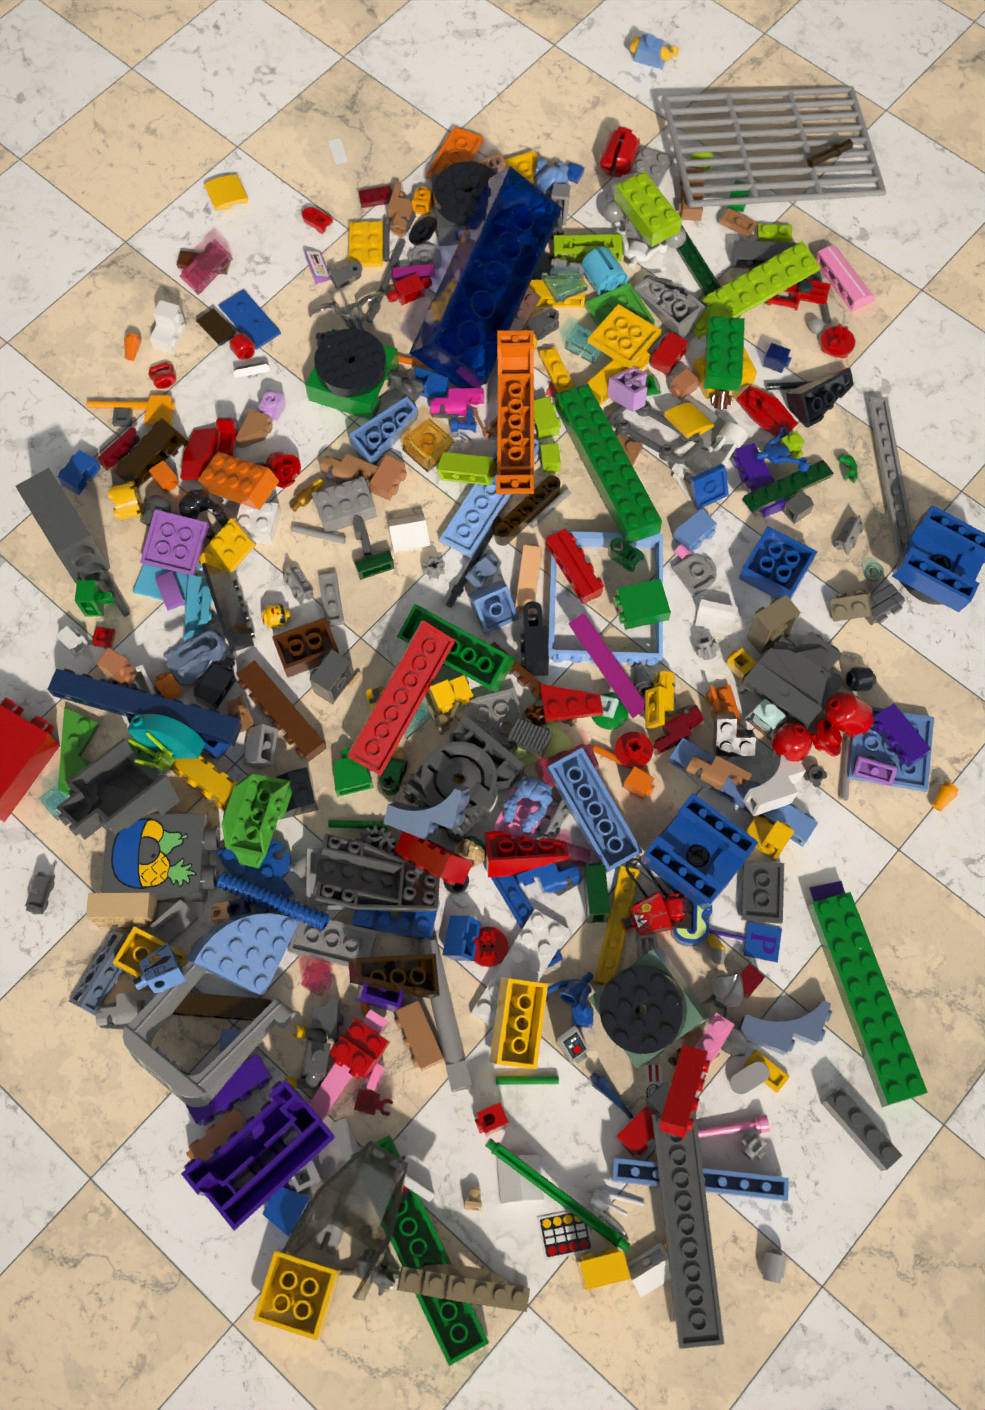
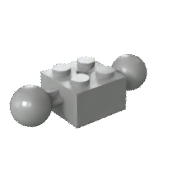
M615 200L605 205L603 215L608 222L617 223L621 220L626 222V236L649 245ZM681 228L680 233L666 239L665 243L671 248L681 247L686 240L684 229Z

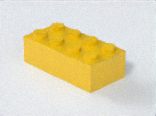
M501 977L489 1062L498 1065L537 1069L548 984Z

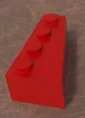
M404 831L394 850L401 854V859L408 862L413 861L416 867L428 870V873L443 878V881L451 885H455V882L464 884L473 864L472 861L429 839L425 840Z

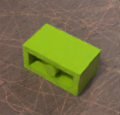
M549 397L534 400V428L538 440L559 435V428L562 427L560 418H556L555 404L551 403Z

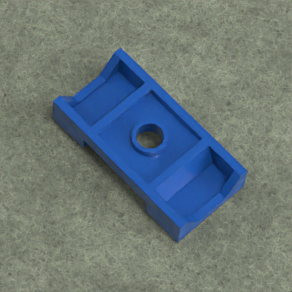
M359 909L354 911L352 925L422 940L424 938H433L438 909L437 911L402 912V916L399 919L391 917L392 911Z

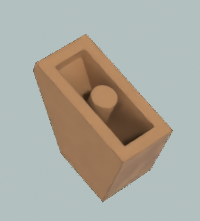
M249 410L236 436L239 448H245L266 439L268 433L270 434L273 429L270 415Z

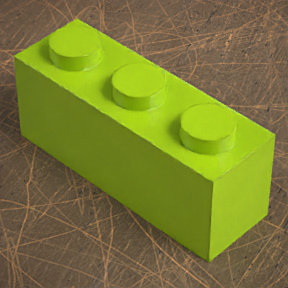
M443 452L436 470L443 481L491 486L497 466L493 457Z

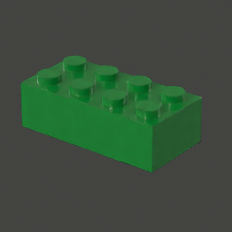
M709 316L706 329L703 389L740 390L743 376L745 318Z

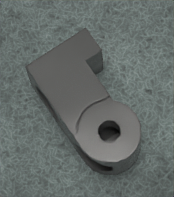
M352 261L347 267L337 270L336 267L330 269L328 276L336 290L358 280L361 277L362 265L358 261Z

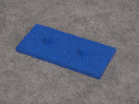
M245 290L240 291L219 305V308L241 333L247 334L254 342L256 350L281 334V331Z

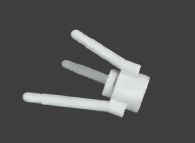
M675 463L672 467L674 472L672 477L677 481L688 501H691L692 499L680 478L685 479L689 474L696 476L698 473L685 463Z
M596 1189L589 1204L594 1207L593 1212L600 1215L622 1235H625V1231L602 1210L606 1211L607 1208H610L624 1216L628 1215V1212L611 1204L610 1198L644 1206L645 1203L610 1193L604 1189L602 1192Z

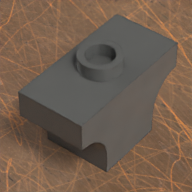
M330 997L326 1005L313 1007L312 1029L327 1033L330 1042H337L339 1039V1026L343 1025V1013H340L339 997Z

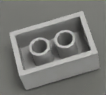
M364 476L312 493L324 531L327 533L354 525V515H358L362 522L377 517L376 508Z

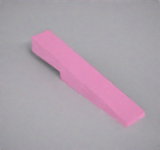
M371 1009L362 1021L380 1035L389 1024L387 1020ZM334 1064L309 1102V1105L323 1121L354 1077L349 1073L350 1068L346 1065L340 1067Z

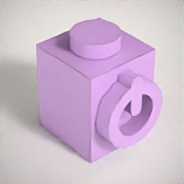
M267 389L259 404L260 413L270 415V419L278 421L286 406L284 395Z

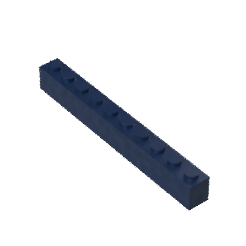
M56 668L47 688L54 697L133 718L135 714H157L170 717L194 730L201 738L233 747L242 728L240 720L233 714L223 715L215 709L205 710L197 704L191 703L187 705L175 698L172 700L165 699L164 696L154 693V695L147 694L146 691L136 688V690L129 689L124 684H111L106 679H93L92 676L84 673L78 675L66 668L64 670Z

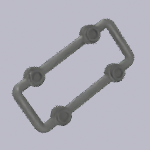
M649 401L645 402V406L637 409L639 416H650L678 432L683 441L695 442L682 457L674 454V449L671 445L665 444L660 446L631 429L628 420L621 419L617 421L616 418L627 409L624 406H618L607 417L610 425L616 428L618 435H629L658 452L659 458L663 461L672 460L677 464H684L704 445L703 439L696 434L687 439L664 416L652 410Z

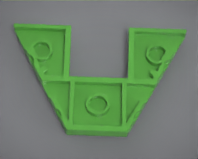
M64 708L58 790L70 796L68 793L70 788L66 782L92 763L81 756L100 725L98 722L67 708ZM128 742L132 751L141 760L155 763L154 759H151L145 751Z

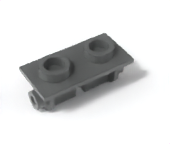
M38 872L34 876L31 889L36 890L37 893L29 892L25 911L32 912L34 915L44 913L48 907L49 894L55 885V875L45 876L46 873Z

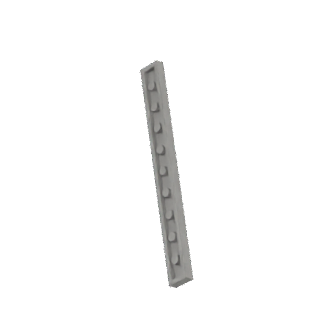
M870 397L868 403L896 558L898 560L900 552L908 543L913 533L888 397Z

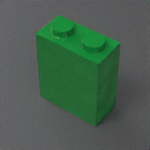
M661 579L616 589V595L613 596L615 607H619L620 624H624L625 630L669 620L671 611Z

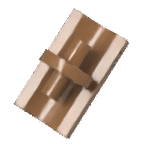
M242 695L234 700L224 702L228 713L237 716L242 724L240 733L248 731L250 727L255 726Z

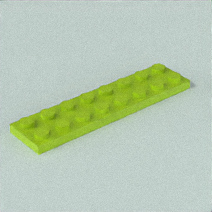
M803 241L797 243L701 298L700 301L706 303L707 306L692 332L697 340L704 337L709 316L737 318L818 272L820 265Z

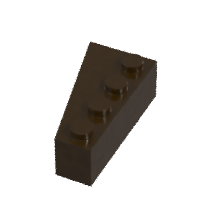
M161 418L153 425L148 434L142 437L140 443L130 451L126 459L119 463L114 472L126 483L134 481L135 485L133 488L137 487L138 489L151 478L149 472L151 468L163 460L165 462L170 456L175 457L179 453L178 449L182 445L186 447L188 441Z
M436 954L362 957L348 962L350 983L428 999L440 996Z

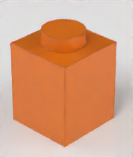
M164 460L149 470L152 479L164 493L172 491L179 485L175 473Z
M634 766L626 778L623 788L643 800L646 795L650 796L653 792L655 778Z

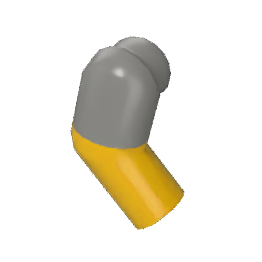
M710 934L707 936L706 941L712 947L711 959L716 965H721L725 961V947L714 934Z

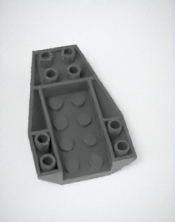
M325 833L317 863L313 897L317 901L359 910L437 911L440 878L428 873L429 871L418 868L414 864L367 843Z

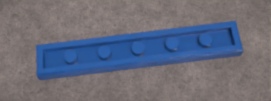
M513 875L490 877L522 930L534 911ZM558 950L547 969L563 960Z

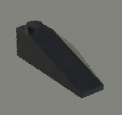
M851 368L840 370L786 393L789 410L806 428L820 422L824 418V414L834 407L833 404L839 398H842L854 385Z

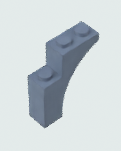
M464 785L457 787L447 799L432 807H414L398 801L388 804L383 823L425 840L437 833L439 825L454 829L464 821V809L470 800V788Z
M823 1000L809 1014L791 1021H767L745 1014L739 1030L745 1035L747 1041L785 1055L793 1049L795 1040L792 1037L811 1045H816L819 1041L822 1042L826 1031L823 1029L824 1023L829 1021L832 1010H829L831 1003Z

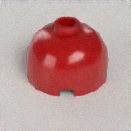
M284 450L272 453L267 458L264 466L269 468L279 480L277 486L280 488L292 485L296 481L293 479L301 472L300 460L294 454Z
M788 722L781 725L775 731L771 740L774 751L779 756L788 757L786 760L793 762L804 760L809 754L813 743L810 731L797 722Z

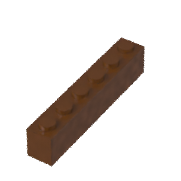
M255 660L236 673L239 679L237 681L239 686L243 690L247 689L250 694L248 696L253 703L260 704L261 712L266 718L271 717L273 720L271 722L272 725L278 729V732L281 730L285 734L283 738L289 745L293 744L297 748L295 752L301 759L305 758L310 762L327 749L321 737Z

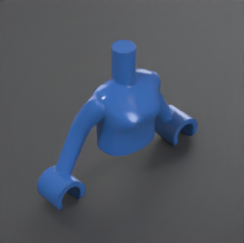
M782 427L779 434L766 443L763 449L764 452L755 453L756 460L767 458L774 465L784 462L799 464L798 469L803 472L808 471L810 463H806L807 459L805 457L800 459L791 458L790 451L785 444L774 445L790 434L787 433L785 427Z
M587 972L580 980L570 979L557 982L547 988V994L565 987L560 992L561 999L569 1005L576 1006L577 1015L583 1013V1017L588 1018L590 1011L586 1002L588 995L592 992V988L588 983L594 976L592 973Z

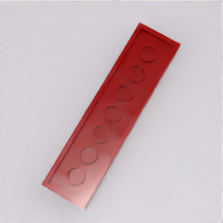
M420 622L346 757L380 776L382 775L456 640L427 622Z

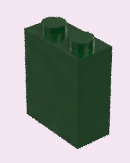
M590 863L588 866H585L583 875L587 923L608 922L610 909L606 865Z

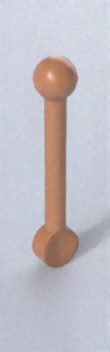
M473 409V416L479 423L484 433V438L489 439L490 433L486 431L483 423L481 422L478 416V410Z

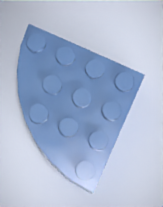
M245 913L231 917L218 923L203 938L201 937L185 960L254 995L264 997L299 921L272 913Z

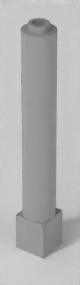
M424 938L418 944L419 954H436L440 996L432 998L430 1001L451 1091L454 1093L472 1088V1083L438 941L433 940V938Z

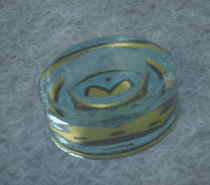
M876 562L869 563L864 570L865 578L872 582L880 580L884 573L883 567Z

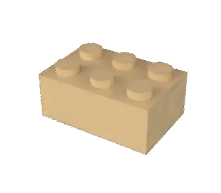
M88 893L86 918L100 929H110V926H118L120 929H129L130 926L149 929L150 925L157 920L159 902L150 893Z

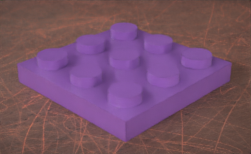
M154 510L140 563L195 576L209 523Z

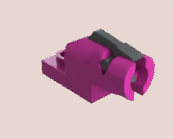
M484 388L449 389V398H431V417L452 419L467 415V404H484Z

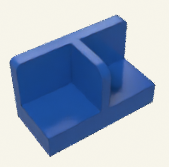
M419 367L415 368V379H420L424 383V391L421 392L420 396L428 399L446 397L449 391L447 377Z

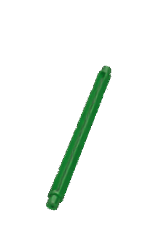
M491 1138L487 1141L485 1147L491 1150L492 1154L611 1242L615 1247H619L625 1252L628 1250L630 1243L624 1239L623 1235L619 1234L510 1152L501 1143H496Z

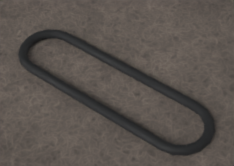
M632 858L627 861L625 866L626 872L645 897L648 895L629 871L628 866L632 861L639 862L664 896L667 894L648 868L641 863L640 859Z

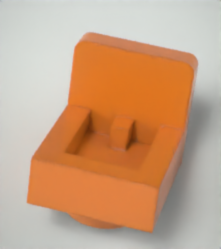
M163 672L155 677L157 680L154 683L165 699L172 700L183 693L170 672L168 674Z

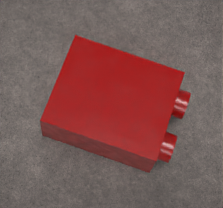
M6 697L0 702V820L4 823L60 747L51 736L55 729L53 725L37 715L34 716L31 722L20 717L24 709Z

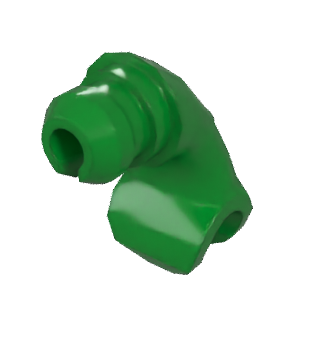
M840 454L838 461L844 463L850 469L847 471L844 480L847 481L848 478H852L855 484L858 478V465L851 455Z

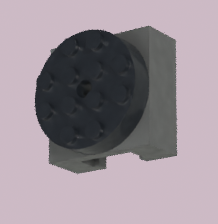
M476 161L453 163L441 171L440 174H431L439 247L459 245L458 231L484 228L485 239L494 237L497 240L501 238L506 239L502 188L497 168H489Z

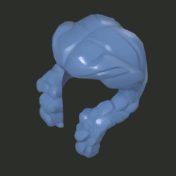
M544 157L538 159L534 179L539 191L552 195L554 183L569 184L567 175L569 167L565 166L562 161L555 162L554 165L556 167H550L543 172L548 163Z
M533 776L519 780L517 790L504 803L503 820L512 823L518 806L517 800L529 798L539 806V810L530 813L522 823L523 832L530 833L533 827L545 816L549 804L553 801L549 784Z

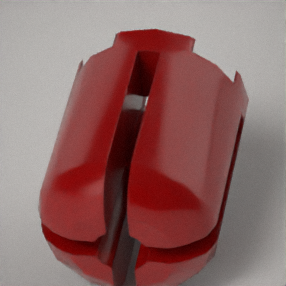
M618 127L617 130L612 132L610 130L600 157V167L606 175L612 176L615 166L617 168L615 178H620L630 173L640 145V138L637 139L632 134L633 130L626 127Z

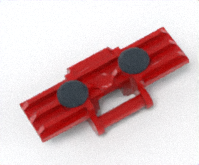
M805 278L784 290V292L792 294L793 301L775 298L778 297L779 294L768 299L767 305L774 304L794 308L795 311H798L800 300L826 305L831 284Z

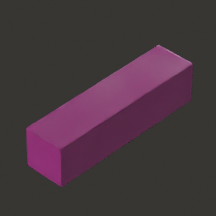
M435 264L392 268L394 281L402 280L416 273L419 278L437 277Z

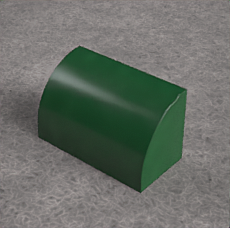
M388 548L353 559L360 580L395 569L394 561Z

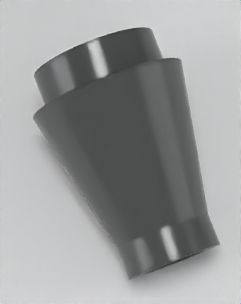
M643 665L635 666L633 668L635 688L639 694H645L646 690L653 688V682Z

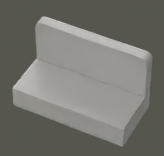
M180 899L152 923L150 928L163 942L170 944L199 918Z

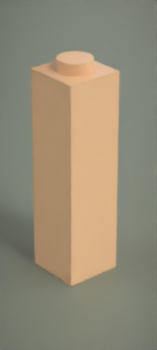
M535 544L523 545L515 604L517 613H523L526 603L536 602L542 547ZM535 608L529 609L528 614H534Z

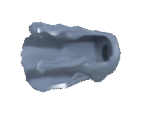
M209 629L201 632L199 635L188 638L185 642L177 644L174 648L168 649L164 652L163 656L167 658V667L173 677L180 681L181 684L192 685L205 674L206 670L215 661L223 659L226 643L220 633L214 629Z

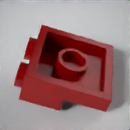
M355 1018L344 1036H340L329 1054L333 1056L332 1061L340 1067L343 1065L349 1067V1073L355 1078H368L390 1044V1041Z

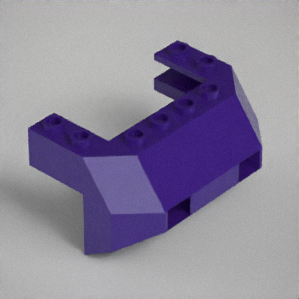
M286 1080L283 1082L278 1081L271 1087L270 1090L272 1092L268 1096L274 1101L266 1102L260 1108L262 1112L256 1117L253 1115L244 1123L245 1127L241 1131L233 1132L227 1138L228 1142L223 1147L218 1146L210 1153V1159L198 1158L195 1160L193 1158L184 1166L185 1170L181 1173L197 1195L206 1196L233 1231L336 1138L312 1107ZM297 1129L300 1135L287 1146L283 1140ZM251 1171L254 1177L244 1187L239 1189L236 1183Z

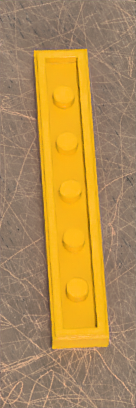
M620 865L594 980V983L606 985L618 973L626 936L621 919L630 916L628 907L633 904L636 883L628 875L626 867ZM628 867L631 874L638 881L640 869Z

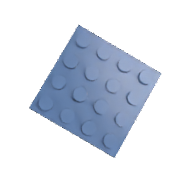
M872 707V717L874 718L875 715L884 709ZM902 712L925 742L932 748L934 717ZM873 724L865 734L861 733L852 738L848 778L885 785L853 775L858 754L897 765L898 769L892 784L893 787L922 792L928 790L931 751L908 768L899 761L896 752L887 746L884 737L874 730Z

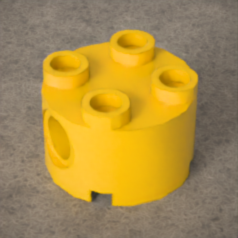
M129 481L122 485H112L111 489L108 490L109 499L114 501L115 508H113L114 516L116 519L120 518L121 521L128 518L141 517L143 511H140V508L143 507L137 487L133 488L135 485L134 481Z

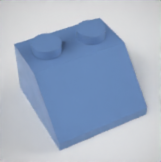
M501 580L467 595L472 610L485 634L519 619L508 586Z

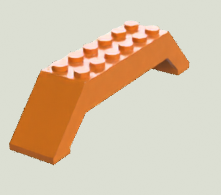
M534 330L497 331L498 436L496 494H534Z

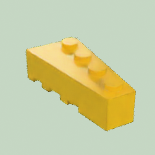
M201 756L198 759H174L171 770L178 777L184 776L187 779L186 782L192 788L198 787L201 789L200 793L208 800L211 798L215 800V805L222 811L227 809L230 794L238 783L234 780L233 782L223 771L219 774L220 771L210 762L205 763L204 758Z

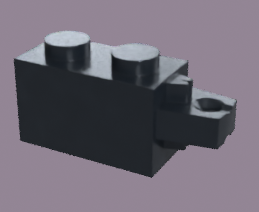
M226 656L221 664H213L211 668L206 670L204 679L194 688L193 696L197 702L211 709L217 710L236 682L232 670L235 662L232 658Z

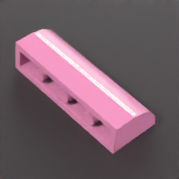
M829 246L817 252L816 261L820 265L821 272L851 312L875 301L874 295L836 246Z

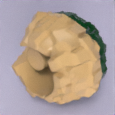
M475 836L462 838L454 848V853L473 862L471 868L482 863L486 856L484 844Z

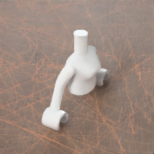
M619 227L616 230V234H622L624 255L631 260L629 266L632 269L636 268L637 262H647L657 251L660 253L667 251L668 245H663L661 242L649 250L648 253V246L639 241H633L629 248L626 238L627 230L621 232Z

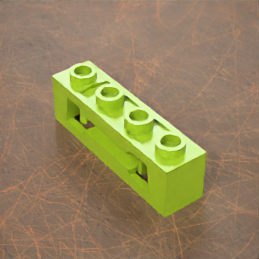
M622 234L554 235V259L565 260L567 263H582L584 256L589 251L604 246L611 250L618 262H621ZM563 254H569V256L574 254V257H563Z

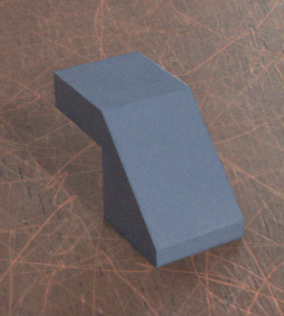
M488 550L469 569L465 577L479 590L483 587L487 578L498 571L502 563Z

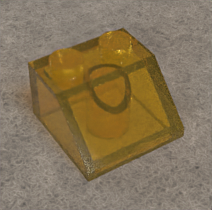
M428 418L403 438L402 450L426 472H429L439 464L443 452H447L450 449L454 439Z

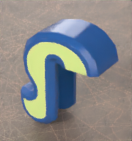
M694 903L692 906L691 930L673 928L671 931L672 938L678 944L688 947L698 946L704 942L710 931L707 919L713 913L712 905L705 912Z

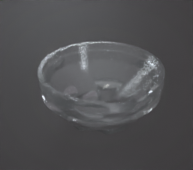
M453 431L443 437L440 449L442 454L443 452H455L467 455L472 453L473 444L471 438L466 433ZM454 438H459L461 440V443L459 445H453L451 443V440Z

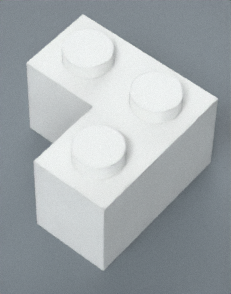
M160 300L153 312L156 326L150 336L153 348L172 354L175 348L178 347L180 338L186 332L187 326L179 305Z

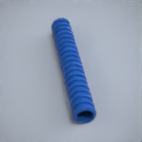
M225 871L218 877L217 888L228 890L229 893L234 892L236 896L245 897V900H251V902H256L258 905L262 904V907H268V909H273L275 912L279 911V914L284 913L287 917L296 918V921L302 920V923H307L309 926L313 925L314 928L319 927L321 931L328 925L330 918L328 913L318 912L316 908L312 909L311 906L307 907L306 904L301 905L299 901L295 902L294 899L290 900L289 897L284 898L282 894L278 895L277 892L273 893L272 890L267 891L265 887L261 888L260 885L256 886L255 883L250 884V881H245L243 878L239 879L238 876H233V874H228Z

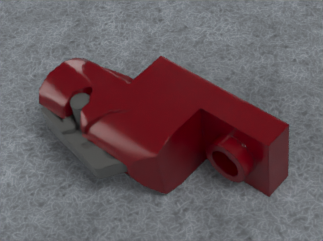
M696 704L668 713L665 725H662L665 736H661L654 741L653 752L656 756L677 746L682 738L685 740L690 739L692 734L690 730L704 720Z

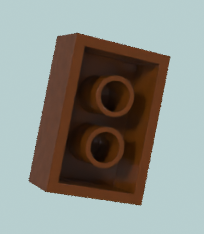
M326 617L272 636L287 678L320 666L324 655L329 654L332 649L339 653Z

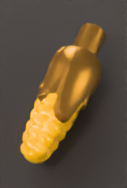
M317 479L295 496V502L290 508L296 512L301 506L305 507L313 499L312 493L319 491L324 481Z

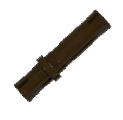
M846 139L839 144L835 143L830 148L808 157V166L813 168L833 157L841 156L842 153L853 148L852 140Z

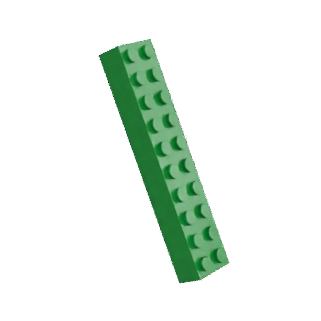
M589 384L557 393L555 396L556 411L624 541L630 544L659 534L662 519Z
M851 892L811 903L808 907L809 914L881 1107L883 1108L927 1094L928 1091Z
M388 1135L351 1155L401 1265L414 1269L428 1265H453L420 1196L409 1189L404 1203L389 1198L394 1182L392 1176L396 1169L398 1170L401 1156L392 1137ZM415 1293L449 1366L490 1343L471 1303Z

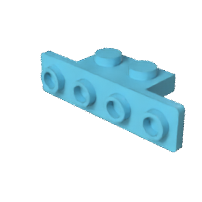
M188 576L183 642L190 637L199 635L203 632L206 624L211 621L212 612L209 611V605L211 606L213 599L209 587H206L207 580L205 577Z

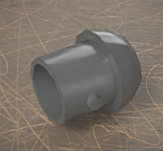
M159 495L148 497L144 502L146 507L140 517V522L150 527L154 510L171 513L170 502Z

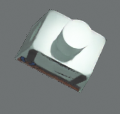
M763 699L744 720L771 741L775 731L786 723V715L767 699Z

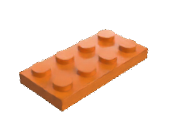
M454 126L427 171L426 178L431 180V174H440L441 171L453 163L473 161L484 142V137Z

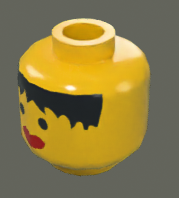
M280 603L266 605L261 612L263 625H266L269 629L283 628L286 626L287 620H290L289 609H285L284 605Z

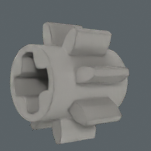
M429 556L427 562L423 561V566L425 567L423 574H428L429 579H439L441 574H445V569H443L445 562H440L439 556L436 558Z
M711 637L699 639V646L694 647L696 654L699 658L702 657L703 660L715 658V651L720 650L718 642L715 639L712 640Z
M756 1133L752 1136L746 1134L740 1141L743 1144L740 1150L751 1161L755 1157L759 1160L767 1153L763 1149L767 1145L766 1142Z

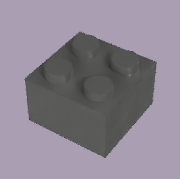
M333 649L329 654H325L320 666L317 669L315 668L310 674V682L314 693L333 705L355 675L352 663Z

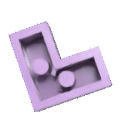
M633 366L631 369L610 377L607 397L632 412L645 406L647 373Z

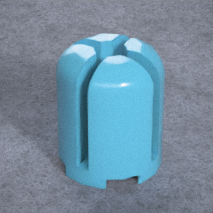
M604 246L597 247L584 256L582 260L583 272L598 295L605 294L627 283L628 275L609 248Z

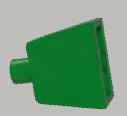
M350 748L340 750L341 759L334 761V781L337 797L374 788L367 769L346 757Z

